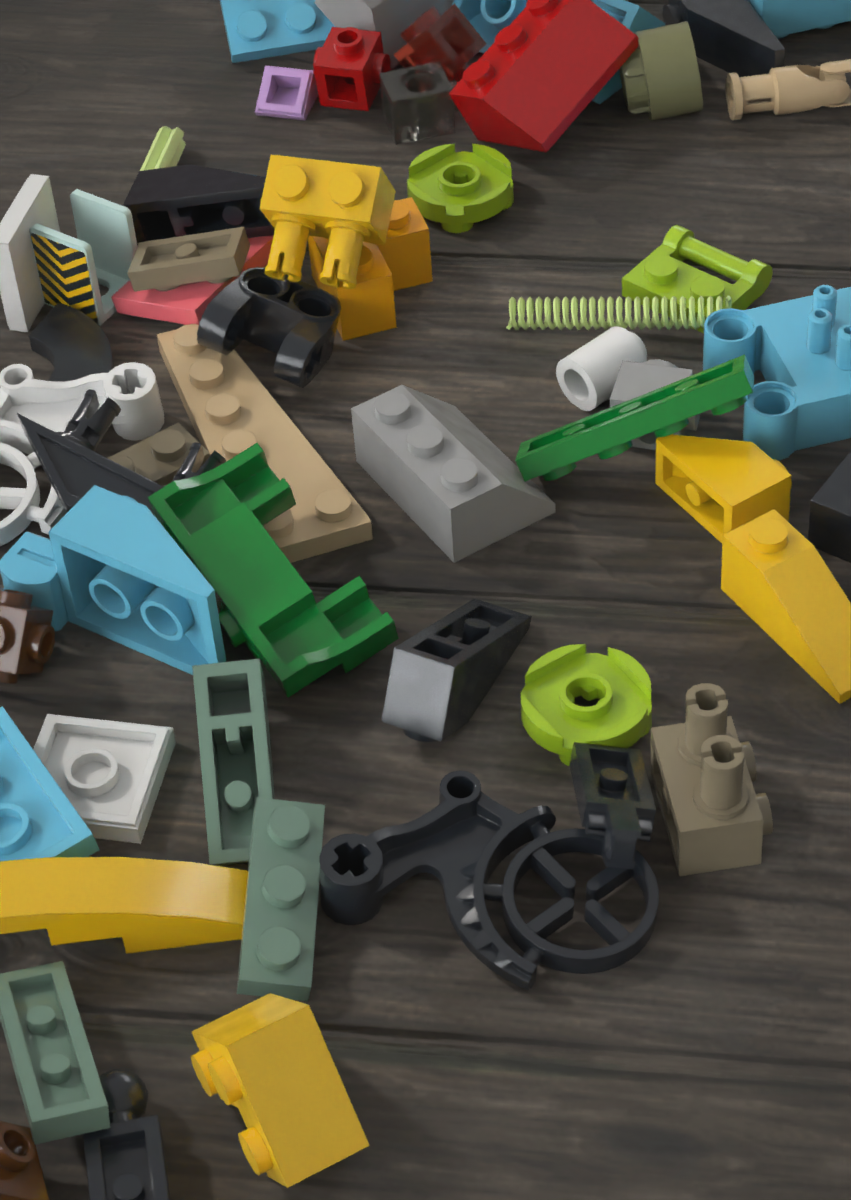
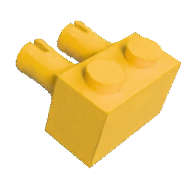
M271 154L259 208L275 229L268 265L265 267V274L268 277L284 281L285 275L288 274L289 282L301 281V270L308 236L329 238L323 270L320 273V282L339 288L340 281H343L342 286L344 289L356 288V277L363 242L385 245L396 191L382 168Z

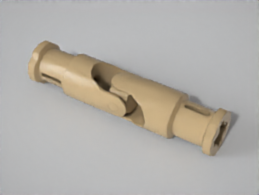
M851 59L826 62L815 67L810 65L775 67L770 69L769 74L739 77L736 72L728 73L725 89L729 116L734 121L740 120L743 114L773 111L775 115L813 110L821 106L851 105V90L846 82L845 73L851 72Z

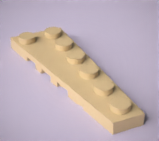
M188 324L175 330L157 334L160 354L202 446L210 452V456L215 450L227 462L250 446L258 443L265 453L268 466L279 480L284 478L291 486L296 505L263 525L290 563L373 539L369 516L235 349L228 355H224L198 344L197 331L199 325Z

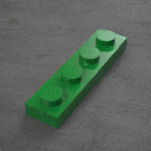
M745 355L729 360L521 442L515 459L516 464L525 482L541 475L544 481L558 479L573 471L577 467L575 462L595 454L598 455L599 459H608L628 450L633 445L631 440L651 432H654L656 437L668 436L685 428L689 424L688 418L708 410H711L713 415H721L742 406L747 401L745 396L753 393V372Z

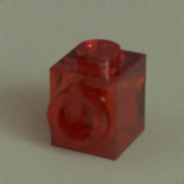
M454 3L441 14L435 6H432L400 32L399 35L406 43L393 55L421 90L427 94L441 83L449 89L463 78L464 71L469 67L467 62L487 43Z

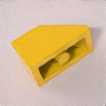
M673 434L656 438L655 484L721 543L723 541V534L773 509L789 521L792 475L789 474L786 467L780 461L772 459L753 442Z

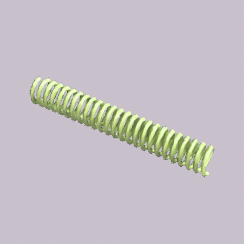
M729 295L726 297L725 309L731 308L732 299ZM547 296L544 301L545 321L543 324V301L538 297L535 302L536 321L534 324V300L529 297L526 303L527 322L525 324V300L523 297L518 299L519 319L518 323H516V299L511 297L509 300L510 320L506 328L510 330L513 326L515 330H518L520 327L527 330L531 327L533 330H536L540 327L542 330H545L549 327L551 330H554L557 326L562 330L566 326L571 330L575 326L580 330L584 326L589 330L593 326L595 330H598L602 326L604 330H607L610 326H620L624 329L629 326L634 330L638 326L643 330L647 326L652 330L656 326L661 330L665 326L670 330L674 326L679 330L683 326L688 330L692 326L697 330L701 326L704 329V298L702 296L698 298L697 321L695 317V298L693 296L689 298L687 321L686 298L684 296L680 298L679 320H677V298L675 296L671 298L670 320H668V299L664 296L661 300L662 314L659 321V299L655 296L652 299L653 314L650 321V299L646 296L643 299L644 314L641 321V299L637 296L634 299L635 314L632 322V299L628 296L625 299V320L623 322V299L619 296L616 299V321L614 322V299L610 296L607 299L608 316L605 322V299L601 296L598 299L599 316L596 322V299L592 296L589 299L590 317L589 322H587V299L583 296L580 299L581 318L580 322H578V299L574 296L571 300L572 318L570 323L569 299L565 296L562 300L563 319L561 323L560 299L556 296L553 300L554 320L552 323V302ZM711 296L707 298L706 318L713 313V298ZM720 296L716 298V311L722 309V298Z

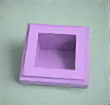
M265 65L255 109L256 115L305 121L318 96L314 71Z

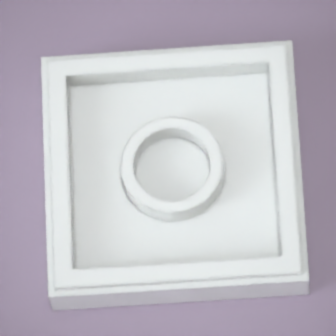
M31 174L0 222V294L7 325L13 331L28 332L44 305L29 229L37 223L60 232L49 176Z
M47 714L33 750L88 826L94 838L141 844L176 740L173 727Z

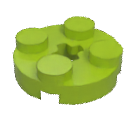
M454 143L440 145L421 153L411 162L408 168L409 178L406 182L408 198H413L422 217L434 222H440L445 231L463 233L470 230L473 223L495 216L502 210L508 209L514 202L511 164L499 151L485 145L472 144L473 152H455Z
M574 644L554 649L538 658L529 667L525 675V686L521 692V721L529 736L544 749L558 754L561 762L570 766L574 742L629 748L641 737L649 733L652 727L651 680L643 666L629 654L607 647L608 656L600 653H586V644ZM582 696L587 701L598 698L600 700L596 705L584 707L576 705L574 698Z

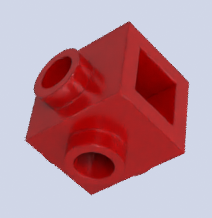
M332 27L323 47L317 48L313 61V71L316 78L320 106L361 111L370 110L380 86L387 84L391 71V59L389 54L384 53L381 32L359 30L354 27Z

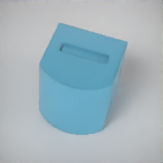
M25 532L0 559V574L4 589L32 594L31 606L54 610L51 626L54 628V631H59L68 622L51 541L40 535Z

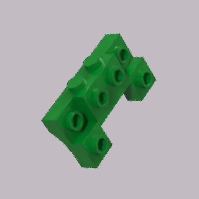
M255 443L210 471L191 478L173 481L147 497L156 518L214 588L217 606L221 610L218 613L220 626L226 638L234 648L245 643L253 656L262 661L288 698L336 666L340 665L344 672L347 673L399 639L394 620L388 612L382 614L370 599L366 584L360 576L316 603L311 589L263 527V525L295 506L296 502L291 486L284 478L279 480L268 466L265 453L258 443Z

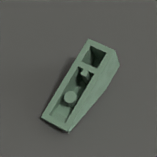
M260 659L193 665L209 864L226 866L249 863L256 797L275 799L266 686Z

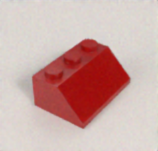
M528 0L526 7L514 21L496 35L495 42L482 57L464 71L463 78L450 91L449 95L478 140L548 152L638 48L639 38L591 0Z

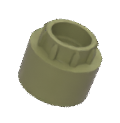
M688 22L635 32L639 38V46L619 68L627 111L634 115L648 112L651 121L702 111L701 80Z

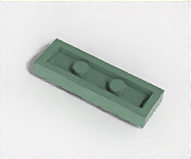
M256 797L236 994L263 997L272 993L292 1000L308 1001L312 986L320 880L319 856L322 851L325 805Z
M63 961L0 974V1020L34 1144L110 1128L108 1104Z

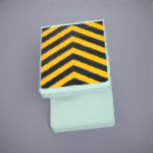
M76 189L70 194V201L78 239L37 223L29 229L44 304L55 307L59 302L83 312L101 326L116 312L111 296L130 280L127 272L137 250L133 218L129 208ZM99 285L109 288L108 292L103 296L100 295Z

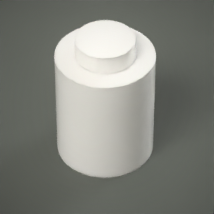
M619 326L611 327L558 362L556 376L560 388L572 404L584 411L593 410L611 397L622 361L637 363L647 361L646 347L635 333Z

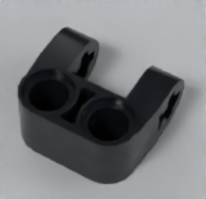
M263 267L249 268L219 292L208 304L199 323L197 341L198 344L224 355L232 352L243 340L277 354L274 364L275 377L304 388L320 372L324 364L331 357L341 311L340 301L334 295L305 282H289L288 275H285V280L281 281L268 277Z

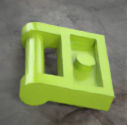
M674 225L665 235L663 243L622 278V296L626 298L629 296L632 301L638 296L641 299V305H643V299L647 296L650 299V309H652V299L656 296L659 299L658 313L662 314L661 300L665 296L668 299L667 313L669 318L671 314L670 301L675 296L677 298V320H679L680 298L684 296L686 298L687 321L689 298L691 296L695 298V317L697 321L698 298L702 296L704 298V316L706 320L707 298L709 296L713 298V312L716 311V298L718 296L722 298V309L726 308V297L728 295L732 299L731 308L745 310L766 291L773 271L770 265L762 261L753 259L747 262L695 239L694 233L691 230L680 225ZM687 259L736 282L730 284L682 261ZM700 326L697 331L704 333V329Z

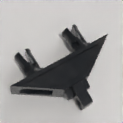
M87 390L83 401L64 432H54L17 413L24 433L66 513L96 485L121 496L125 495L135 499L138 503L146 505L155 516L147 497L166 485L161 486L94 452L115 417L121 412L119 405L108 397L99 408L100 404L96 391ZM194 442L172 482L201 475L220 466L226 460L214 450L201 466L204 459L202 444Z

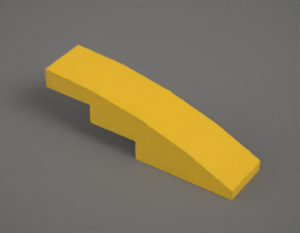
M45 857L0 861V934L47 929L51 946L122 937L126 954L242 939L248 871L195 862L129 857Z

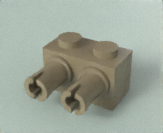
M701 683L687 690L685 723L651 728L650 773L679 876L761 864L763 835L772 834L773 831L772 813L766 793L755 794L752 782L756 781V764L752 746L749 741H739L732 716H727L728 699L726 700V693L720 686L712 683Z

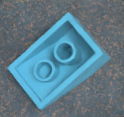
M94 485L49 531L68 621L193 675V665L226 662L214 588L146 505L138 503L129 496H121Z

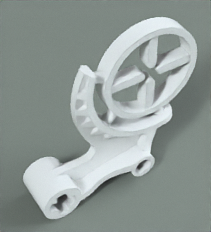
M136 362L124 363L114 367L108 373L91 374L80 379L65 382L34 379L32 370L23 364L9 365L0 372V463L14 468L27 480L26 488L0 487V509H15L9 516L0 521V546L20 535L32 521L38 522L41 532L49 535V531L66 514L52 485L44 507H39L40 489L34 469L41 464L24 433L17 413L54 432H64L83 401L86 391L91 389L96 391L100 404L99 408L108 397L121 408V412L112 422L113 428L119 436L133 441L144 440L160 431L164 424V411L156 376L150 367Z

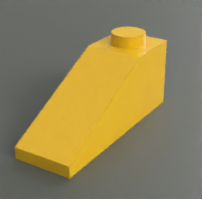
M775 509L723 534L721 590L839 704L850 699L851 602L815 546Z

